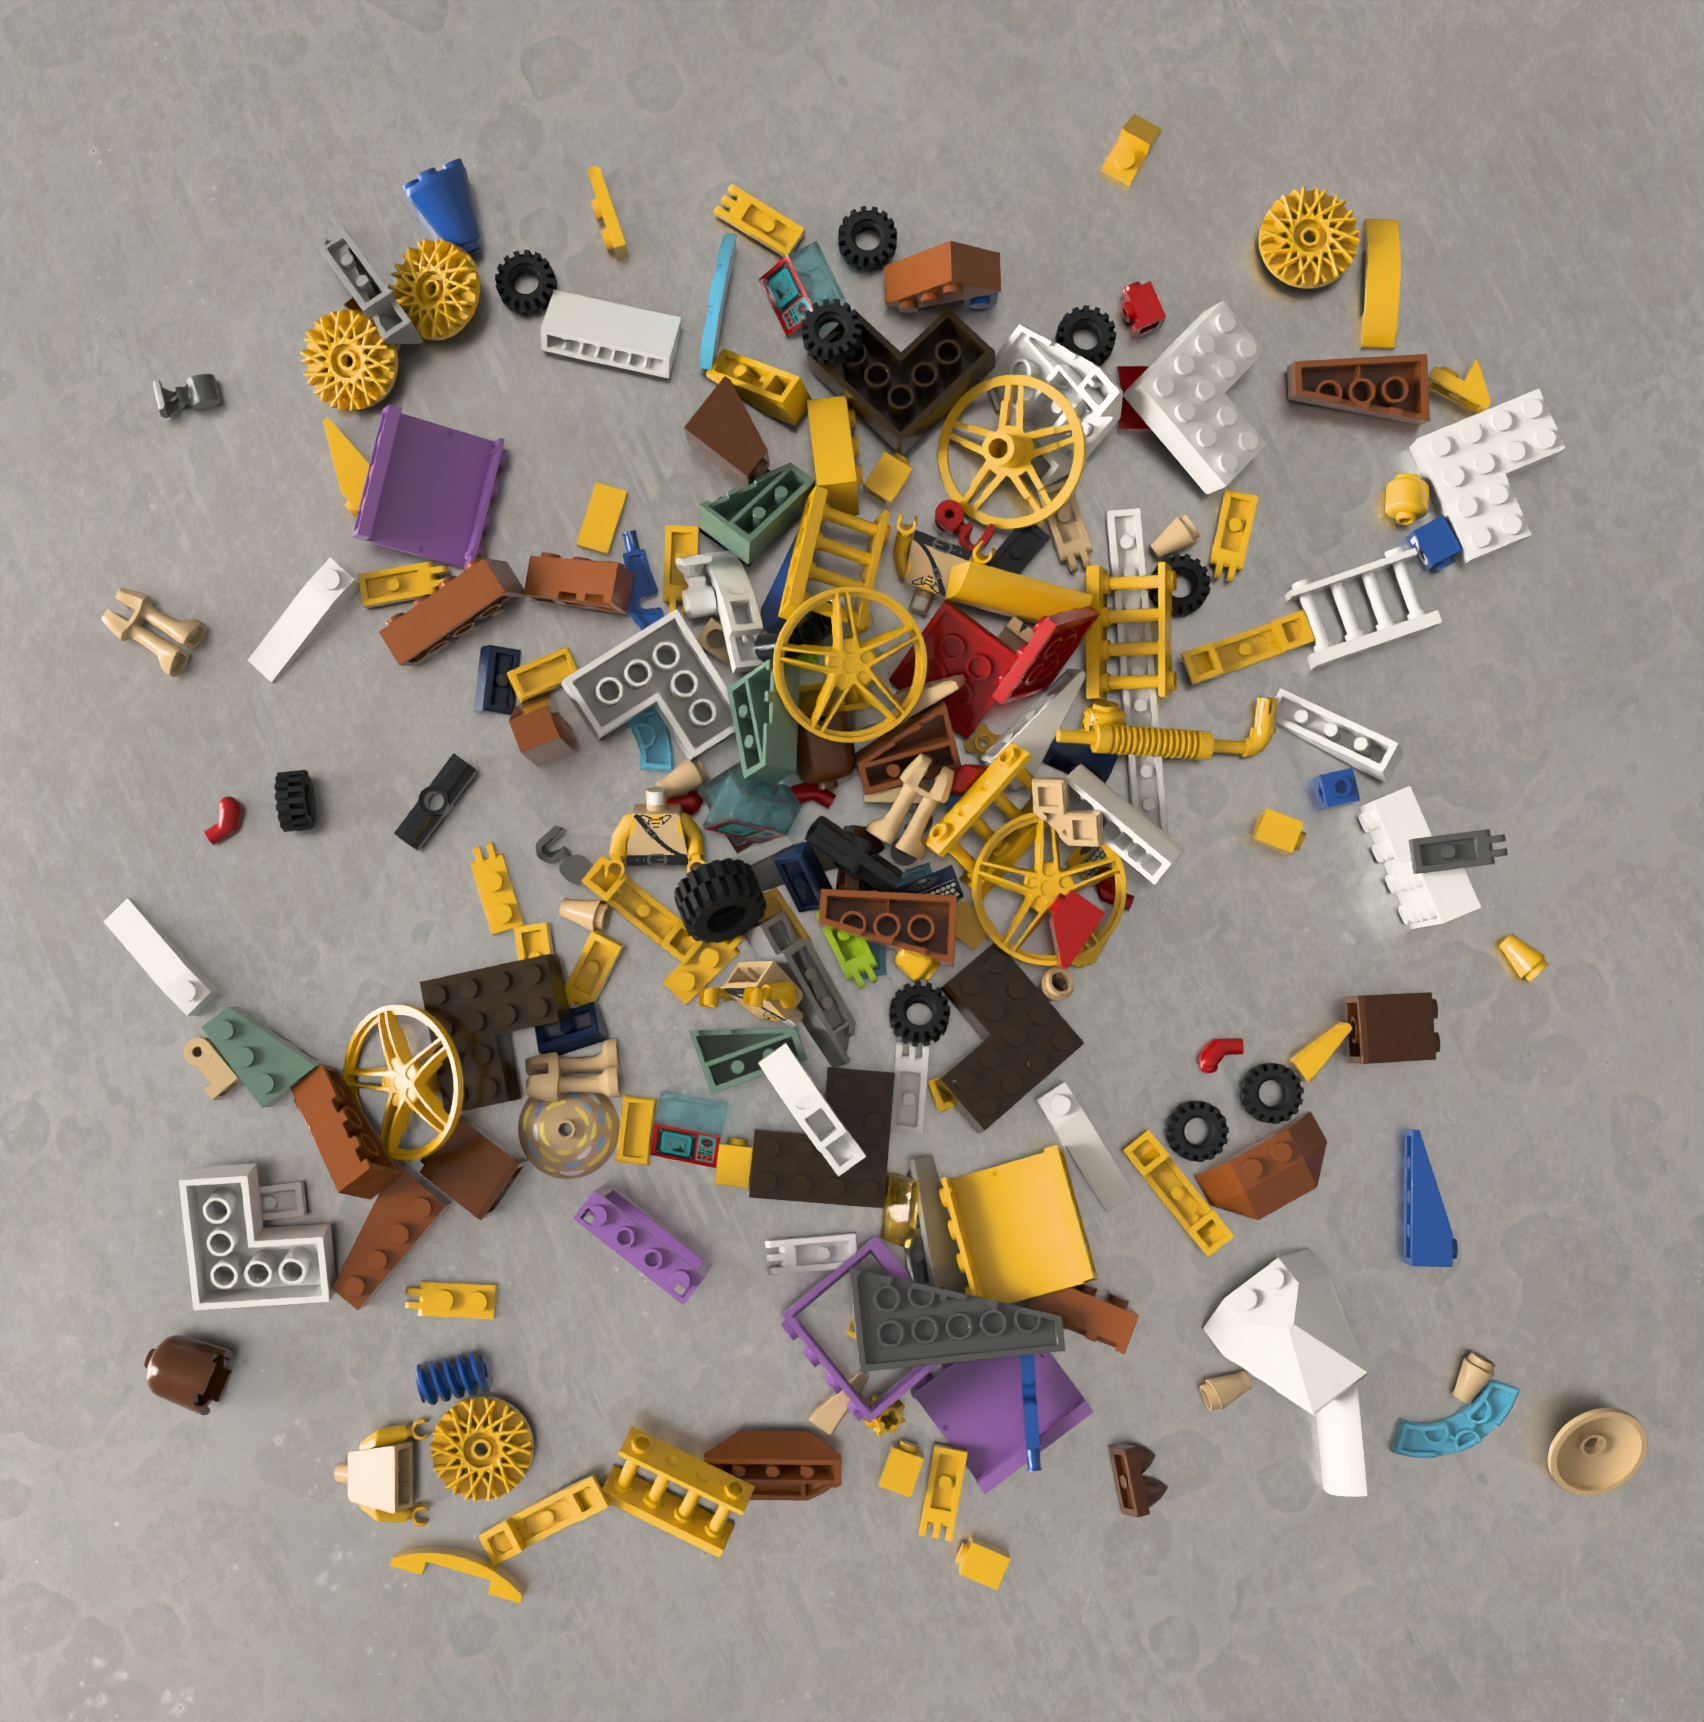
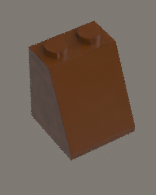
M724 376L685 425L684 430L688 444L746 487L754 483L755 478L758 479L761 475L771 471L768 469L770 466L769 454L733 383L727 376Z
M1432 992L1345 997L1346 1023L1352 1026V1030L1347 1036L1349 1063L1373 1064L1436 1060V1052H1440V1036L1438 1032H1434V1019L1438 1017V1004L1436 999H1432Z
M460 1115L458 1123L447 1142L439 1150L420 1160L424 1166L419 1173L476 1218L483 1220L492 1215L528 1159L464 1115Z

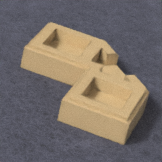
M1035 776L1031 780L1034 813L1058 832L1059 837L1068 846L1101 847L1104 844L1102 811L1069 809L1068 777Z

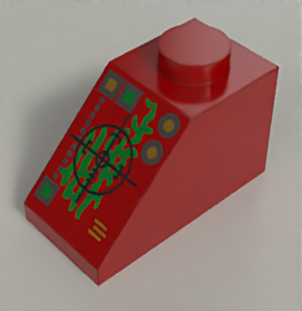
M1072 889L1065 895L1060 892L1049 907V910L1053 912L1049 918L1057 965L1063 970L1068 969L1105 914L1104 911Z

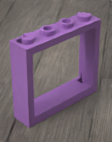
M608 1183L595 1190L573 1218L682 1305L690 1298L712 1267L709 1262ZM589 1215L595 1218L591 1224L584 1220ZM677 1284L685 1289L682 1295L674 1291Z
M874 1236L781 1314L785 1320L781 1324L785 1332L793 1341L797 1337L801 1339L807 1347L802 1351L814 1367H817L819 1364L822 1365L828 1373L824 1380L836 1394L843 1391L850 1400L846 1405L849 1411L858 1421L864 1417L869 1423L938 1364L916 1366L874 1403L868 1406L796 1316L849 1272V1267L854 1268L870 1253L890 1277L915 1282L878 1236Z

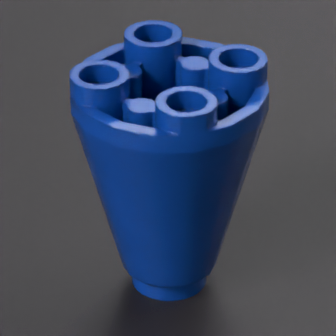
M461 158L445 164L443 166L444 169L438 172L433 167L417 175L418 179L404 184L403 189L408 199L441 240L460 246L470 254L481 248L478 242L480 234L467 171Z

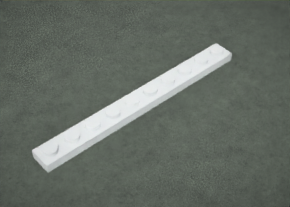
M1140 508L1108 510L1106 512L1111 577L1146 575ZM1147 589L1113 590L1114 610L1149 608ZM1150 622L1116 623L1117 643L1152 642ZM1153 655L1118 656L1120 676L1155 675ZM1156 688L1121 689L1123 711L1126 714L1125 725L1159 728ZM1127 754L1131 805L1169 836L1162 757Z

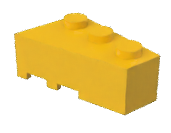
M845 396L807 400L816 486L828 489L826 503L830 504V508L853 516L859 515L857 485H863L864 483L862 465H855L854 461L855 456H860L858 436L851 437L850 428H856L854 408L847 407Z

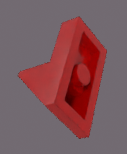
M1117 366V385L1123 393L1150 366ZM1123 397L1121 418L1117 421V432H1150L1151 428Z

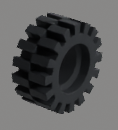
M862 206L861 211L857 212L856 209L850 211L849 217L845 216L843 218L842 225L839 226L838 230L839 251L841 255H844V261L847 264L849 262L852 263V268L858 270V267H863V272H869V268L874 267V271L880 269L881 264L886 266L889 263L890 257L893 258L897 246V229L894 228L893 219H888V213L884 210L879 213L877 207L872 206V210H866V206ZM863 228H872L880 235V243L872 250H863L855 242L857 232Z
M524 250V254L515 251L513 252L514 257L510 258L507 255L503 258L505 261L504 265L499 263L497 267L499 271L498 274H495L497 291L503 303L505 302L511 311L515 309L517 314L523 315V311H525L528 315H534L533 311L538 309L540 313L544 311L543 306L545 304L549 305L553 290H556L557 280L553 269L547 259H543L541 254L537 252L533 255L530 250ZM529 271L537 275L539 283L532 293L522 294L515 290L514 280L521 272Z
M824 299L823 306L819 307L817 302L813 304V311L807 310L805 312V320L802 319L801 333L805 350L809 351V356L813 360L817 357L818 363L823 365L825 360H829V366H835V360L840 359L841 364L846 363V356L852 359L855 356V349L859 350L861 347L862 328L857 311L855 309L851 311L850 304L847 302L841 306L840 299H834V304H829L828 299ZM830 322L841 324L845 330L843 337L836 342L822 340L819 336V331L824 324Z
M1084 305L1081 310L1078 307L1073 308L1072 313L1069 314L1067 312L1059 323L1055 337L1056 343L1101 366L1106 359L1108 360L1114 348L1116 340L1115 324L1113 321L1110 322L1108 320L1109 315L1106 312L1103 315L1099 313L1100 308L1095 307L1094 310L1089 309L1090 305ZM1080 327L1092 328L1098 335L1097 345L1088 350L1079 348L1073 340L1074 332Z
M1180 553L1174 554L1172 557L1169 558L1168 556L1162 561L1172 567V571L1188 576L1192 583V590L1189 595L1181 598L1172 595V614H1174V617H1180L1183 614L1187 616L1193 611L1198 610L1207 599L1211 589L1209 587L1211 578L1207 576L1208 569L1206 566L1202 567L1200 565L1201 561L1198 558L1195 560L1191 559L1189 554L1180 556ZM1158 565L1151 575H1158ZM1158 588L1150 589L1151 593L1149 595L1151 600L1154 599L1156 602L1154 605L1158 608Z
M308 771L278 772L275 777L276 783L274 788L276 790L275 800L277 801L275 806L276 811H278L277 817L278 821H280L281 829L284 832L311 830L315 823V798L312 794L313 786H311V778Z
M915 981V986L911 987L910 983L904 985L903 991L899 989L895 993V998H892L890 1004L889 1024L891 1028H894V1035L902 1037L901 1042L907 1044L908 1041H911L914 1047H918L919 1043H923L925 1047L929 1046L932 1040L936 1043L940 1040V1035L945 1034L949 1024L950 1005L948 1006L947 996L941 995L942 990L939 987L934 990L931 983L927 982L925 987L921 986V981ZM917 1003L925 1004L931 1009L933 1017L927 1024H913L909 1021L906 1014L908 1008Z
M1263 1063L1257 1065L1256 1068L1250 1069L1248 1071L1249 1074L1246 1077L1244 1076L1241 1081L1243 1085L1242 1088L1240 1087L1239 1092L1242 1094V1099L1240 1100L1246 1108L1245 1111L1252 1115L1254 1119L1264 1123L1279 1124L1282 1121L1290 1120L1293 1114L1296 1115L1298 1113V1107L1302 1105L1304 1100L1301 1099L1304 1088L1300 1086L1301 1080L1299 1076H1296L1291 1068L1277 1063ZM1268 1080L1279 1082L1284 1089L1283 1100L1276 1106L1265 1105L1259 1097L1261 1085Z
M1188 1101L1183 1105L1177 1106L1176 1110L1169 1115V1122L1165 1128L1167 1130L1166 1138L1171 1145V1149L1180 1157L1190 1161L1204 1162L1205 1160L1214 1159L1216 1154H1220L1223 1151L1224 1144L1228 1142L1227 1133H1229V1127L1226 1125L1227 1120L1225 1116L1220 1113L1221 1111L1217 1107L1203 1101ZM1201 1118L1209 1125L1210 1134L1205 1142L1192 1144L1186 1139L1184 1129L1191 1119Z

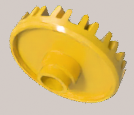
M1302 187L1299 192L1297 189H1294L1287 196L1283 194L1280 200L1277 199L1262 221L1259 231V249L1262 259L1275 277L1290 286L1312 289L1328 285L1344 274L1357 253V245L1360 242V238H1358L1360 230H1356L1355 226L1357 218L1352 217L1353 210L1348 211L1344 207L1346 204L1345 200L1338 201V195H1334V197L1327 195V189L1319 192V188L1315 187L1312 191H1306V187ZM1304 237L1311 239L1312 243L1306 242Z
M435 238V241L424 239L423 242H417L419 248L408 247L407 254L403 253L401 255L406 259L403 265L394 264L398 272H392L391 276L397 278L396 286L388 284V288L394 290L391 293L412 321L421 338L439 341L456 335L472 318L479 301L480 278L475 262L463 248Z
M339 310L330 312L331 314L321 316L320 320L314 322L316 327L306 332L309 337L304 338L303 341L308 342L307 349L301 350V354L307 357L302 359L301 363H307L308 371L303 372V375L310 376L307 383L315 385L317 388L314 395H321V401H329L332 403L330 407H338L339 410L349 409L354 411L366 409L381 402L391 391L397 377L398 355L395 344H386L373 317L367 318L363 311Z
M491 1396L472 1397L454 1405L437 1423L436 1429L432 1434L433 1440L430 1444V1449L432 1450L430 1458H433V1471H437V1478L442 1479L446 1484L445 1488L447 1490L451 1488L454 1495L460 1494L465 1496V1500L472 1498L475 1502L480 1499H486V1501H490L492 1498L498 1499L503 1494L511 1492L526 1475L532 1462L534 1451L532 1432L525 1417L510 1403ZM478 1443L487 1445L488 1452L486 1454L478 1451L476 1447Z

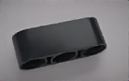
M812 611L808 612L794 628L787 644L816 645L832 633L831 618ZM780 619L757 636L754 649L758 659L762 662L773 659L778 636L787 619ZM785 650L784 657L796 659L803 653Z

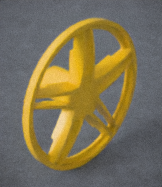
M1025 375L997 376L971 388L949 412L942 427L938 444L940 475L951 499L958 502L962 506L964 513L972 519L987 526L992 523L995 528L1019 529L1033 526L1058 512L1076 490L1086 460L1084 429L1073 405L1052 385ZM1014 385H1018L1016 426H1010ZM1005 386L1004 401H1001L999 427L996 432L957 421L963 410L978 396L991 389ZM1024 386L1039 390L1050 397L1061 408L1069 424L1025 433L1023 431ZM954 426L985 436L983 445H978L952 433ZM1072 431L1073 437L1036 449L1034 440ZM950 439L983 455L986 459V462L971 482L972 486L964 497L957 489L950 472L948 460ZM1074 443V459L1070 475L1062 490L1051 501L1031 464V459ZM993 471L997 476L972 506L969 503ZM1026 472L1030 475L1034 485L1045 501L1046 506L1044 508L1041 507L1021 477ZM1008 476L1024 499L1028 500L1035 513L1020 518L1004 519L987 515L977 509L1000 482Z
M860 586L831 588L803 602L785 622L778 636L773 656L774 682L779 697L789 714L801 726L813 734L831 741L845 743L871 740L889 732L901 723L916 705L923 690L927 672V653L924 639L911 614L890 596ZM851 596L871 599L884 605L895 613L904 626L860 642ZM840 597H845L851 635L848 638H843ZM832 600L833 645L831 647L787 644L794 628L808 612L818 605ZM909 633L910 638L898 645H894L877 656L874 655L873 648ZM913 643L915 652L914 677L906 698L900 704L873 671V666ZM785 650L824 655L823 665L784 657ZM784 663L822 672L827 675L810 719L799 710L789 694L784 677ZM871 680L897 709L893 714L865 688ZM834 686L841 689L822 725H818L817 722L830 698ZM851 688L855 689L874 708H877L887 717L881 723L859 731H837L827 728Z
M1032 812L1019 816L1003 825L989 838L982 848L972 875L971 893L974 910L985 933L1004 952L1030 964L1054 966L1057 965L1056 955H1038L1019 948L1030 937L1046 914H1053L1049 907L1060 892L1064 895L1071 889L1078 892L1099 883V881L1114 876L1116 891L1110 917L1098 935L1093 930L1090 935L1092 940L1089 943L1085 942L1072 961L1074 962L1096 951L1116 929L1126 902L1127 884L1125 870L1120 856L1105 843L1101 848L1107 855V858L1093 862L1089 861L1066 869L1061 868L1057 832L1051 826L1053 862H1043L1044 822ZM1037 822L1035 859L1032 870L988 861L994 848L1008 834L1022 826ZM1107 863L1111 864L1112 870L1078 884H1075L1072 874ZM987 866L1025 876L1023 884L1020 885L985 873L984 868ZM982 879L1025 896L1024 902L1010 923L1011 926L1004 937L992 925L985 911L982 898ZM1028 909H1033L1038 914L1016 944L1012 945L1009 943V940Z
M407 1004L389 1005L373 1011L364 1018L349 1041L344 1059L343 1079L360 1107L357 1088L389 1093L382 1123L381 1137L379 1136L392 1159L407 1161L429 1156L447 1142L461 1114L464 1081L456 1047L442 1024L431 1014L416 1006ZM396 1015H407L419 1019L435 1032L438 1039L412 1058L404 1030H400ZM378 1024L388 1067L357 1068L358 1057L364 1040L373 1027ZM443 1044L444 1047H442L436 1054H434L427 1062H422L434 1051H436V1048L438 1046ZM447 1056L450 1060L454 1082L453 1103L449 1115L442 1108L444 1104L435 1095L441 1092L437 1070L442 1066V1061ZM356 1076H382V1084L357 1082ZM412 1109L439 1132L434 1140L421 1148L403 1149L398 1147L402 1133L406 1132Z

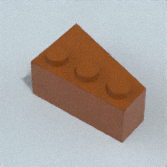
M948 241L884 266L885 305L898 307L899 311L903 313L917 312L919 308L1001 292L1000 253L954 241Z
M542 552L541 557L530 556L523 595L537 602L627 614L634 575L625 569V565L622 563L593 561L583 557L565 559L557 554Z
M943 698L908 718L855 753V762L865 795L904 785V782L900 779L901 774L921 753L932 759L926 775L921 780L937 776L943 766L954 771L961 766L947 706Z
M1086 1283L1077 1287L1074 1286L1027 1299L1024 1306L1025 1308L1062 1316L1064 1330L1068 1329L1085 1336L1086 1339L1093 1342L1099 1341L1115 1347V1351L1122 1354L1126 1352L1139 1317L1131 1307H1128L1129 1300L1111 1293L1108 1299L1096 1294L1098 1289Z

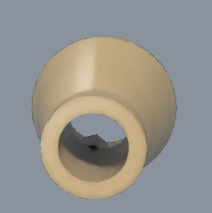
M1184 515L1180 519L1176 517L1157 539L1149 545L1157 557L1162 560L1166 556L1196 544L1195 540L1201 535L1188 516Z
M695 757L692 760L686 758L663 780L659 781L657 787L666 788V800L674 796L703 788V783L708 781L709 777L698 758Z
M564 898L560 906L559 916L590 931L594 929L605 931L611 918V906L606 905L603 900Z
M1051 968L1044 974L1037 988L1049 1002L1064 1000L1072 994L1074 980L1067 970Z
M1471 1351L1468 1357L1464 1356L1452 1395L1466 1404H1471L1473 1398L1495 1375L1493 1370L1496 1364L1487 1357Z
M1245 1370L1206 1379L1205 1384L1199 1387L1202 1399L1210 1411L1215 1409L1223 1410L1246 1391L1253 1388L1250 1377Z

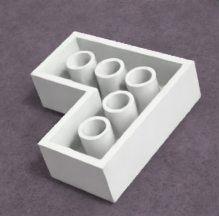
M1224 301L1203 311L1123 393V397L1206 495L1226 487L1267 444L1225 394L1265 350Z
M1540 388L1422 436L1409 447L1422 479L1429 485V495L1438 516H1444L1462 548L1456 554L1461 567L1519 544L1532 535L1507 477L1551 460L1566 449Z
M677 609L564 678L561 683L596 740H599L651 706L655 707L689 760H692L735 733L727 687Z
M1411 786L1359 807L1361 810L1359 821L1366 833L1370 832L1375 844L1372 845V851L1376 860L1379 863L1383 862L1388 873L1385 876L1386 884L1392 894L1396 893L1401 903L1398 911L1406 925L1410 924L1411 929L1443 924L1481 908L1465 868L1413 875L1408 840L1431 837L1432 835Z
M256 1163L189 1167L179 1179V1189L194 1310L330 1302L335 1293L332 1287L336 1281L331 1223L263 1228Z

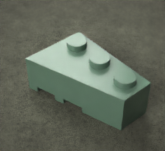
M789 462L761 475L758 479L755 478L754 483L737 490V488H733L727 491V496L711 503L708 500L699 504V527L749 565L802 515L805 499L814 489L816 481Z
M769 659L729 686L727 691L744 779L775 785L796 771L798 722L789 714L779 697L774 682L773 659ZM784 663V677L787 689L794 703L799 708L800 668Z
M227 1007L202 1026V1029L262 1108L273 1106L291 1092L290 1087L321 1064L239 1007Z
M797 1028L689 1031L711 1095L766 1075L758 1062L785 1043H787L800 1062L808 1059Z

